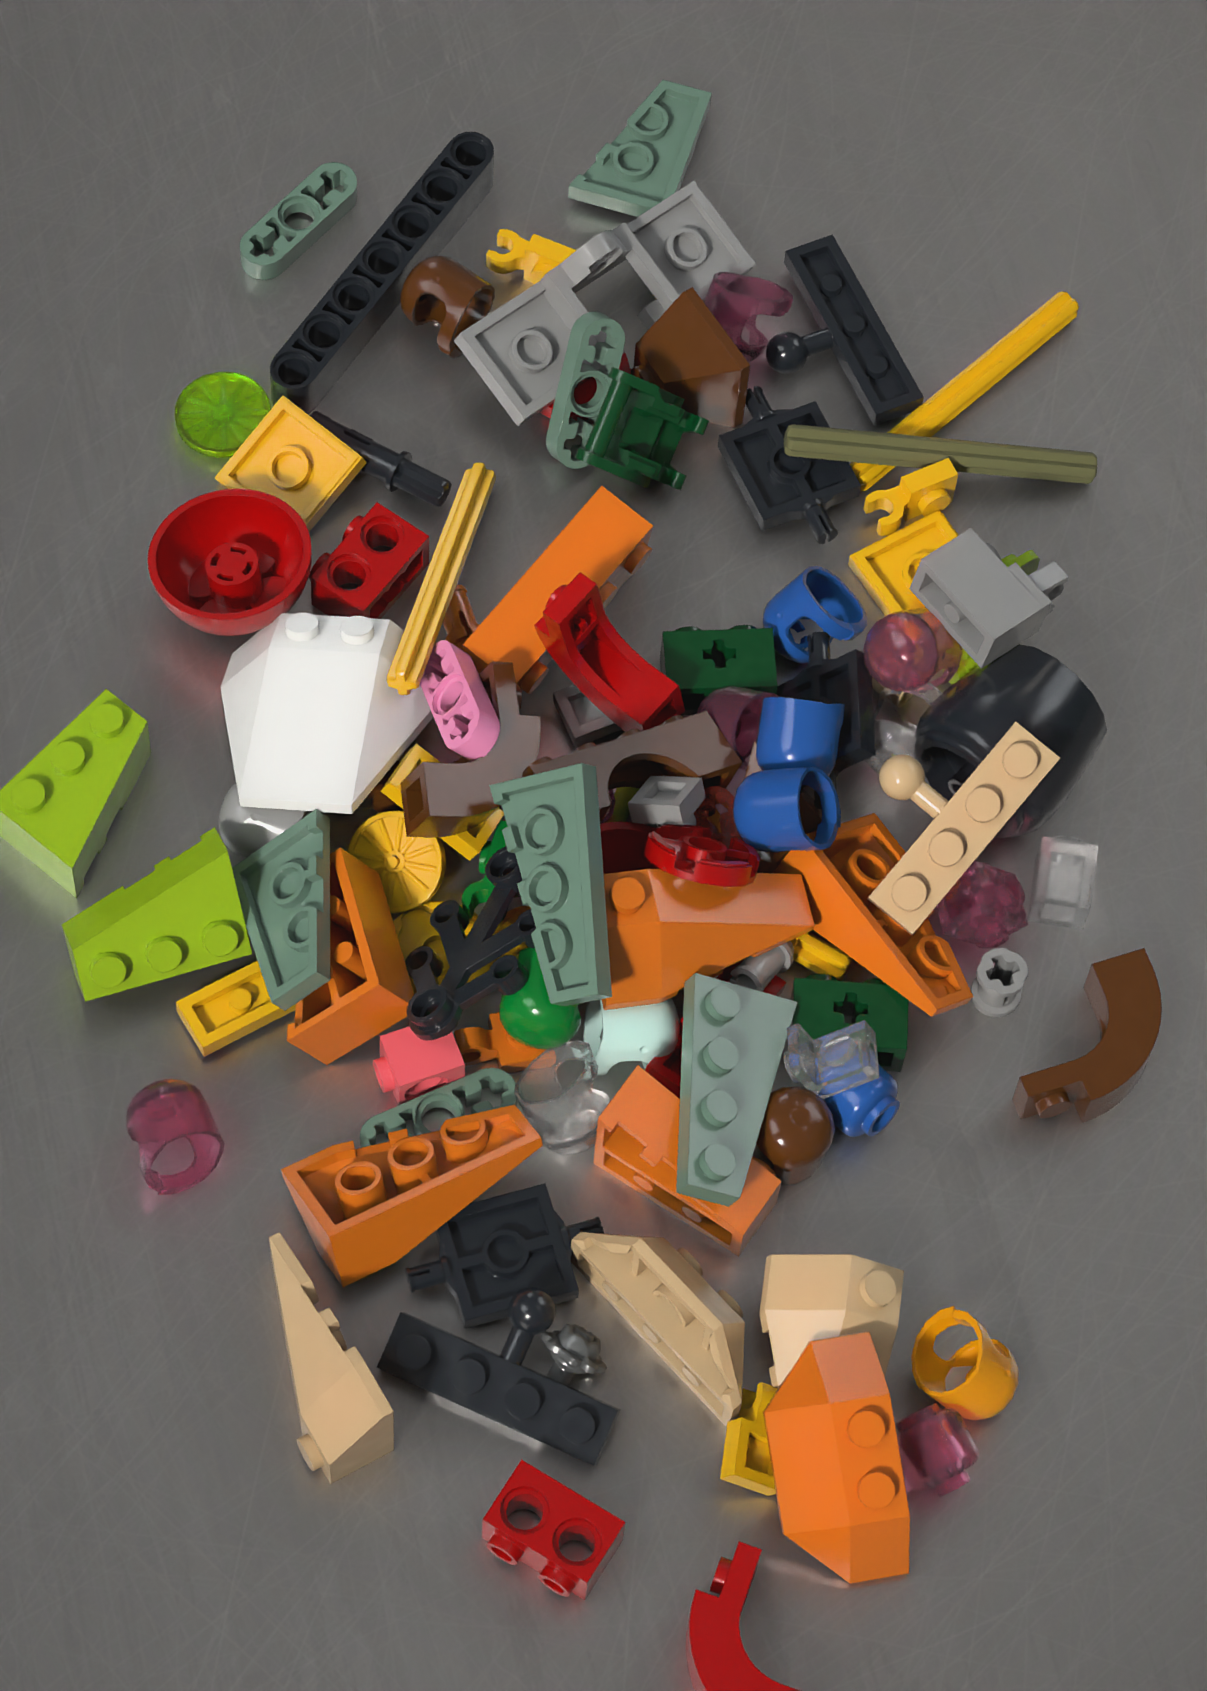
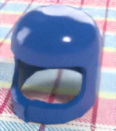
M809 566L781 589L767 603L763 613V628H773L775 650L786 659L796 663H809L808 651H804L808 647L807 636L800 639V644L795 643L790 628L797 633L806 630L799 620L812 619L823 629V632L830 635V643L833 638L840 641L853 640L867 626V614L858 598L840 578L819 566Z
M785 697L764 698L756 743V760L761 771L813 766L823 770L829 776L837 758L845 704H825Z
M816 767L758 771L747 776L737 788L733 803V816L737 831L744 842L761 852L827 849L834 842L838 827L841 828V809L834 784L823 770ZM801 785L810 786L820 796L822 822L818 824L814 841L804 833L799 809Z

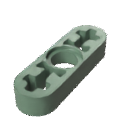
M338 162L325 163L316 168L242 236L240 241V258L243 270L249 276L259 280L273 279L282 274L355 206L357 202V177L355 172L349 166ZM341 185L343 186V192H340L335 188ZM325 186H328L333 190L325 195ZM300 212L308 214L314 221L307 228L294 229L285 223V219L293 213ZM275 232H276L277 236L279 237L276 241H275ZM273 246V256L270 257L264 252H267ZM257 249L263 252V254L255 257L254 251Z
M593 311L583 314L576 320L571 329L546 435V447L550 455L566 467L572 469H580L589 465L576 459L575 455L578 448L583 450L613 380L608 375L612 367L619 369L625 345V333L621 325L601 312ZM600 331L607 334L605 342H597L595 346L589 344L591 335H599ZM583 360H587L588 362L593 364L595 360L599 362L601 366L600 369H596L595 367L582 362ZM586 377H594L597 383L594 397L586 403H576L574 399L576 385ZM575 412L579 416L588 417V420L585 421L578 417L576 421L570 417V414ZM576 434L582 437L580 445H572L570 450L564 447L566 439H574Z
M498 1068L481 1069L371 1117L365 1122L360 1131V1148L375 1145L378 1134L385 1133L389 1139L388 1133L406 1129L405 1121L412 1120L414 1135L432 1132L423 1125L422 1118L427 1111L433 1108H445L455 1118L465 1116L463 1104L458 1099L461 1097L465 1099L466 1108L471 1106V1114L514 1104L517 1107V1085L512 1076L504 1070ZM490 1088L494 1094L504 1092L501 1094V1105L493 1107L489 1101L480 1102L482 1089Z

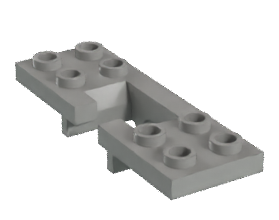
M692 181L628 224L624 222L613 230H605L597 234L561 264L547 272L538 283L462 331L454 340L517 426H520L555 401L571 329L580 316L588 313L587 309L575 295L576 292L627 260L656 298L655 301L645 306L637 315L646 329L649 330L684 291L693 287L703 302H705L747 274L756 265L755 261L695 181ZM600 331L599 335H591L589 344L595 346L597 342H605L607 334ZM583 360L582 362L585 364H589L595 367L596 369H600L601 364L595 360L593 364L588 362L587 360ZM586 377L579 381L575 388L589 380L591 377Z

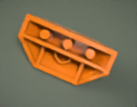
M870 1332L809 1341L763 1411L782 1534L850 1584L909 1574L910 1513L890 1392Z

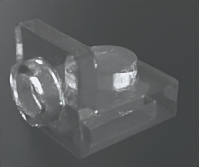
M865 1020L814 1040L799 1023L787 1027L788 1050L783 1054L786 1070L793 1082L801 1083L807 1090L813 1091L822 1099L879 1078L876 1033Z

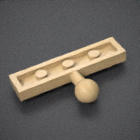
M1015 722L949 801L925 782L923 767L915 758L904 754L890 757L884 762L879 772V782L883 791L889 797L896 800L911 799L934 820L868 899L909 934L913 935L1059 761L1060 757L1019 723Z

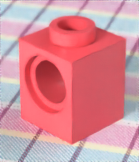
M409 1026L380 1036V1058L373 1060V1067L382 1092L385 1093L392 1090L397 1105L465 1077V1063L452 1032L444 1037L426 1041L418 1038Z

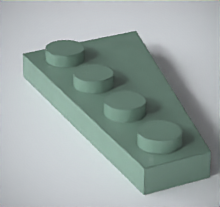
M580 763L489 785L494 804L502 805L507 827L502 829L508 852L515 853L523 881L517 883L522 904L530 906L536 929L532 932L531 936L550 1003L569 1006L612 997L596 766Z
M698 973L693 974L684 982L676 1193L728 1207L741 1197L797 1005L796 1001Z

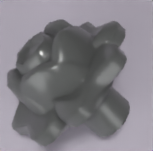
M566 1324L561 1331H545L541 1335V1339L546 1344L551 1357L555 1361L547 1377L568 1386L575 1374L605 1373L607 1366L599 1355L601 1341L592 1332L584 1329V1327L576 1324Z

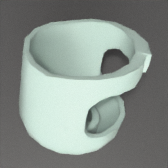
M670 998L657 1004L604 1010L601 999L589 1001L586 1007L583 1032L585 1072L587 1076L606 1075L612 1066L624 1061H642L646 1069V1066L654 1057H662L673 1052L679 1038V1018L673 1000ZM602 1030H603V1036H602V1039H600V1035H601V1032H602Z

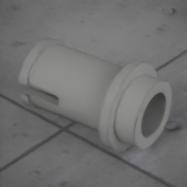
M789 941L758 957L750 956L744 959L731 971L730 983L763 992L764 988L776 974L784 973L792 966L794 960V946L792 942Z

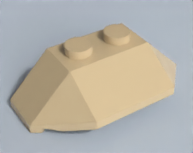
M588 1232L577 1234L571 1240V1263L726 1427L728 1421L739 1418L742 1404L745 1322L742 1319L743 1312L733 1297L724 1290L716 1292L702 1278L703 1270L697 1260L684 1248L676 1250L664 1237Z

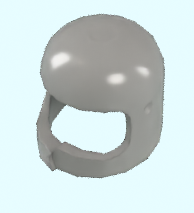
M235 783L227 792L219 814L220 837L230 851L247 858L312 811L241 807Z

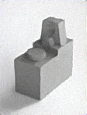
M970 528L922 558L909 589L982 669L1039 632L1045 617L1053 611L1054 605L1052 600L1062 593L1064 589L1063 584L1068 581L1069 576L1055 561L1030 575H1027L1016 562L1007 567L1002 562L997 550L989 543H985Z

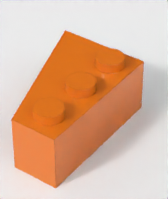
M341 847L330 854V981L296 1003L295 1023L288 1024L287 1042L326 1065L406 1018L408 1003L414 996L380 874Z
M637 1065L598 1118L593 1163L739 1257L776 1205L781 1180L776 1177L774 1171L765 1162L752 1157L741 1197L729 1207L676 1193L680 1099Z

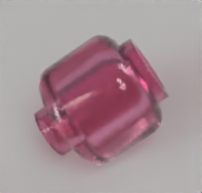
M934 1402L895 1423L898 1430L896 1434L902 1470L913 1489L924 1491L934 1487L938 1496L941 1497L971 1481L966 1470L977 1462L980 1453L957 1410L952 1408L940 1409L937 1402Z

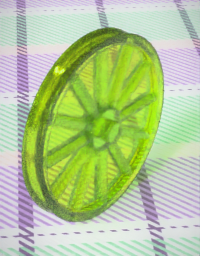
M235 372L209 373L192 381L179 395L175 406L177 431L182 440L191 449L200 454L216 458L232 457L271 410V405L265 390L253 379Z

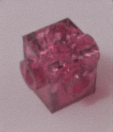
M975 860L937 905L943 934L975 944L978 948H993L1004 944L1009 939L1008 935L1027 926L1028 921L1023 905L1025 893L1016 874Z

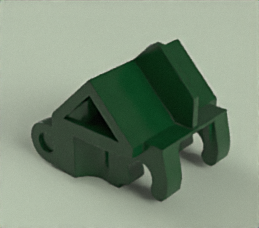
M612 367L608 377L613 380L584 450L578 448L575 458L647 489L651 479L681 491L687 475L678 472L670 464L682 434L697 433L704 435L709 420L682 409L681 407L685 399L665 391L655 384Z

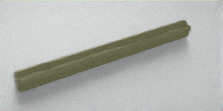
M796 424L789 425L784 435V452L792 457L911 468H924L949 458L957 472L1084 484L1091 483L1097 474V456L1092 452Z

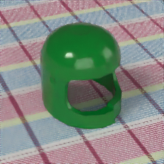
M528 947L522 949L515 957L527 969L528 980L524 987L515 994H502L499 1010L500 1021L508 1035L523 1045L547 1050L561 1047L567 1044L579 1030L581 1025V1015L578 1010L579 1004L569 1006L551 1004L535 948Z

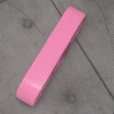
M446 640L439 641L433 647L420 686L445 745L466 759L474 761L480 757H485L491 751L499 736L500 722L471 656Z

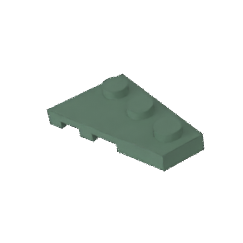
M662 80L627 119V126L611 144L607 142L596 154V161L585 174H579L568 187V198L639 217L679 191L711 106L712 93Z
M317 809L232 867L245 924L271 1003L284 1011L330 981V818Z

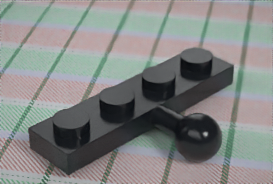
M833 234L786 250L784 264L821 330L801 337L792 332H781L773 336L766 347V359L770 367L782 374H792L804 366L808 356L832 349L874 426L911 413L923 404L924 397Z
M528 1287L518 1291L512 1297L508 1307V1315L513 1326L500 1355L410 1314L400 1312L376 1368L593 1466L597 1465L621 1409L522 1365L534 1336L549 1329L556 1316L554 1300L546 1291L536 1287Z

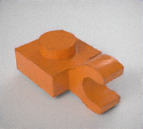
M499 1012L489 1014V1030L481 1027H466L454 1031V1037L465 1067L485 1061L497 1060L499 1069L507 1073L553 1066L557 1063L558 1054L556 1048L547 1050L528 1047L508 1035L500 1021Z

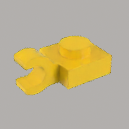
M499 229L497 233V246L510 252L500 254L496 251L488 250L486 253V267L498 274H508L515 270H524V280L536 284L547 272L561 264L576 250L533 234L530 241L511 230Z
M946 458L902 476L899 486L887 490H876L870 493L865 498L863 510L866 514L879 509L887 511L890 515L878 520L876 531L879 536L890 535L899 529L902 517L905 521H908L920 515L927 516L939 509L943 511L953 501L959 474L950 459Z
M761 1382L758 1383L756 1392L745 1388L742 1389V1404L739 1418L727 1422L720 1479L770 1496L776 1494L763 1411L778 1388Z

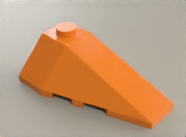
M875 813L841 823V828L838 827L836 838L830 848L810 851H789L773 873L802 875L815 925L814 931L931 1017L968 1004L974 997L949 943L936 936L928 919L934 910L915 933L911 935L868 899L906 853ZM817 831L806 835L814 841Z
M643 869L604 874L612 997L601 999L604 1010L661 1003L676 996L678 991L684 988V982L695 973L714 978L722 974L725 968L750 956L758 957L812 931L815 925L802 875L757 873L754 882L742 887H721L682 879L661 869Z
M515 1104L447 1119L438 1131L409 1137L407 1129L389 1132V1141L357 1149H355L354 1141L335 1144L281 1169L283 1179L319 1255L342 1287L396 1263L543 1146L541 1136Z

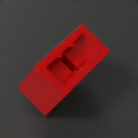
M376 502L364 517L358 515L349 523L343 534L342 542L331 554L327 552L322 554L313 565L309 574V580H311V604L328 616H365L382 619L428 566L429 535ZM378 546H387L392 548L391 550L385 552L373 550V548ZM347 583L359 585L358 588L352 590L343 589L339 586Z
M521 1459L482 1520V1538L488 1541L486 1544L488 1550L504 1562L517 1565L521 1561L539 1572V1580L553 1592L565 1597H569L572 1592L586 1600L623 1541L626 1522ZM528 1509L536 1513L541 1521L535 1527L523 1530L514 1527L509 1522L508 1517L516 1510ZM579 1540L591 1548L592 1554L585 1560L572 1561L563 1556L560 1547L568 1541Z

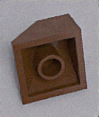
M692 287L684 291L635 344L634 366L631 369V375L655 384L659 388L685 399L681 408L709 420V423L732 428L743 424L751 365Z

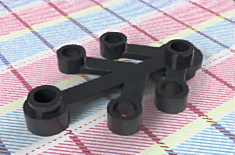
M503 847L494 853L486 864L485 875L495 887L467 937L464 931L469 924V915L456 901L447 900L442 902L433 910L430 916V923L440 934L450 966L441 984H439L437 978L441 975L444 964L430 947L421 946L416 948L405 960L408 974L413 979L417 991L408 1003L407 1017L409 1018L411 1030L422 1040H435L450 1034L458 1025L464 1009L495 990H498L503 995L515 994L524 987L528 980L527 969L515 956H500L521 943H524L529 948H535L531 934L536 929L531 909L523 912L516 922L493 935L513 898L520 897L517 883L523 881L515 853L508 852L507 847ZM497 959L491 965L489 971L467 983L472 973Z

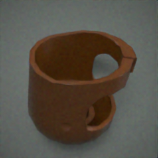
M442 255L432 256L421 261L411 270L403 284L400 303L405 316L414 325H423L428 322L439 323L441 328L437 335L438 347L451 358L460 357L463 353L454 340L462 331L489 314L495 298V289L490 283L458 261Z
M795 1086L781 1087L771 1092L756 1144L760 1151L772 1162L771 1169L776 1177L781 1180V1186L797 1184L806 1180L819 1168L833 1140L835 1132L833 1114L826 1102L811 1090Z

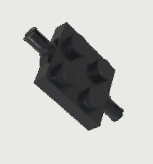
M754 386L753 392L751 388H748L745 405L753 419L743 427L720 434L718 448L761 531L792 520L806 519L816 537L817 543L825 544L826 539L828 542L832 541L838 535V531L826 510L831 506L859 497L861 484L849 462L792 457L784 452V435L789 425L796 424L830 428L817 402L814 401L794 409L772 410L760 386Z
M813 632L812 635L809 634L807 636L809 663L795 678L777 687L776 697L802 699L825 704H845L835 766L828 776L832 780L837 792L836 777L840 772L876 755L871 656L855 649L836 659H831L830 635L826 632ZM814 790V806L822 809L820 796Z
M546 1183L470 1203L435 1231L440 1246L439 1260L405 1268L409 1289L413 1293L417 1290L445 1283L447 1289L456 1299L464 1329L509 1317L508 1307L512 1297L524 1288L536 1287L546 1291L552 1297L555 1304L576 1299L579 1295V1288L571 1266V1240L580 1232L604 1234L601 1220L599 1217H595L594 1219L565 1226L564 1221L553 1209Z

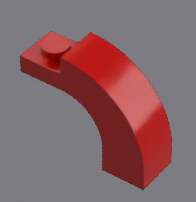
M579 572L568 585H561L551 594L546 603L545 610L542 612V618L534 625L536 632L546 650L566 676L610 720L625 732L631 729L644 731L660 726L667 719L681 715L685 711L679 685L643 659L613 627L605 613L598 586L594 581Z
M739 1541L732 1560L721 1556L709 1591L720 1595L719 1597L697 1589L695 1590L686 1631L687 1667L695 1691H800L778 1683L763 1674L749 1659L742 1644L739 1621L762 1552L760 1548Z

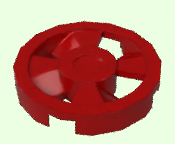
M665 824L658 827L656 833L654 831L650 832L644 851L647 860L662 871L693 882L721 887H742L753 883L761 859L756 850L741 839L731 838L728 849L723 843L711 839L713 832L709 828L685 824L683 826Z

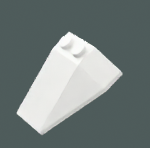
M306 612L296 614L282 613L271 624L257 632L232 653L220 688L241 807L314 811L317 809L320 812L353 814L434 717L420 685L418 688L412 689L409 695H400L398 690L389 687L386 681L388 671L404 632L403 629L390 619H375L365 616L313 615Z

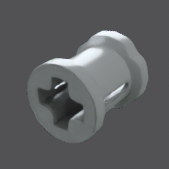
M1003 947L991 949L984 953L981 963L977 967V976L973 980L971 992L974 996L972 1003L978 1011L986 1016L995 1018L1005 1017L1014 1012L1020 1003L1022 988L1028 976V967L1023 957L1018 953L1011 952Z

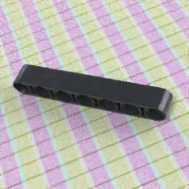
M464 132L456 135L447 144L274 356L270 364L271 402L273 406L282 396H285L306 414H310L400 304L401 290L411 270L426 258L438 256L488 195L493 186L494 146L485 135L478 132ZM358 308V309H360V310L351 311V310H348V309ZM320 345H330V347H327V348H321V347H318V346H320ZM290 382H300L301 384H298V385H289V384H287V383H290Z

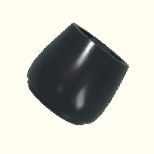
M1020 644L982 669L978 666L946 689L930 704L920 717L913 737V757L923 767L925 782L948 801L1015 722L1019 723L1060 757L1059 761L995 836L1001 839L1007 837L1015 838L1034 832L1055 814L1079 781L1107 732L1104 713L1093 693L1081 679L1057 658L1036 647Z

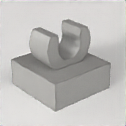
M650 776L628 802L632 823L648 824V826L656 829L665 824L696 826V818L693 813L706 798L702 778Z

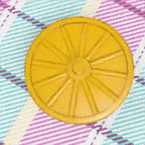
M386 811L368 818L353 834L347 850L352 856L380 874L391 913L411 911L422 903L428 902L436 894L444 878L446 855L441 838L406 837L403 811Z

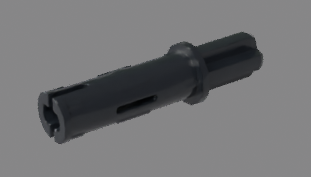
M314 411L310 415L315 421L362 456L367 463L361 471L384 482L387 490L394 492L400 488L436 507L442 506L446 501L452 487L450 481L413 463L411 453L402 451L399 454L375 442L373 439L332 420L319 411Z

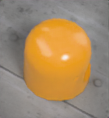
M954 1306L939 1310L925 1322L916 1336L911 1355L912 1373L916 1384L927 1395L954 1415L975 1421L992 1418L1004 1410L1013 1399L1019 1382V1369L1012 1352L1000 1341L990 1339L986 1328L968 1312L956 1310ZM958 1324L973 1327L978 1339L970 1341L958 1349L950 1359L944 1360L934 1352L933 1346L936 1336L946 1328ZM973 1366L966 1374L965 1382L955 1389L946 1391L945 1378L951 1368Z

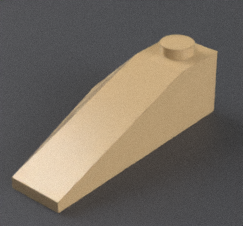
M278 1232L269 1237L270 1255L303 1435L297 1438L296 1441L309 1468L312 1471L322 1468L329 1483L332 1484L394 1451V1411L357 1348L354 1346L347 1349L340 1331L339 1321L330 1307L320 1312L314 1307V1304L319 1302V1298L312 1280L281 1233Z
M772 1254L766 1257L759 1314L762 1332L769 1333L774 1360V1366L769 1368L772 1386L779 1388L809 1341L862 1332H870L885 1377L898 1328L904 1270L852 1254Z

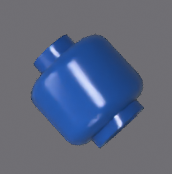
M861 1051L850 1052L841 1058L837 1054L828 1057L814 1075L813 1079L817 1083L814 1093L826 1102L833 1114L834 1125L850 1137H858L865 1133L870 1137L875 1136L890 1123L900 1107V1102L896 1099L898 1083L895 1078Z

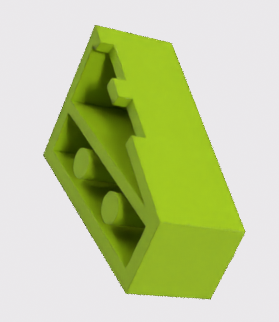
M105 689L0 790V837L75 898L78 897L84 886V877L96 854H100L107 841L106 834L119 810L123 809L151 754L148 722L109 690Z
M215 827L200 836L202 841L171 860L168 856L154 865L155 871L125 889L124 886H121L61 924L74 975L85 1002L252 954L228 850Z

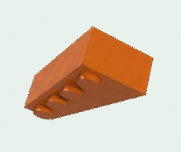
M601 486L463 643L462 650L471 656L478 674L492 661L513 663L515 684L519 685L521 692L524 690L527 694H531L549 671L547 665L553 659L534 627L542 618V612L545 610L546 603L551 594L561 585H568L581 572L597 584L605 609L615 597L618 589L641 568L650 556L653 549L648 546L653 525L605 487Z

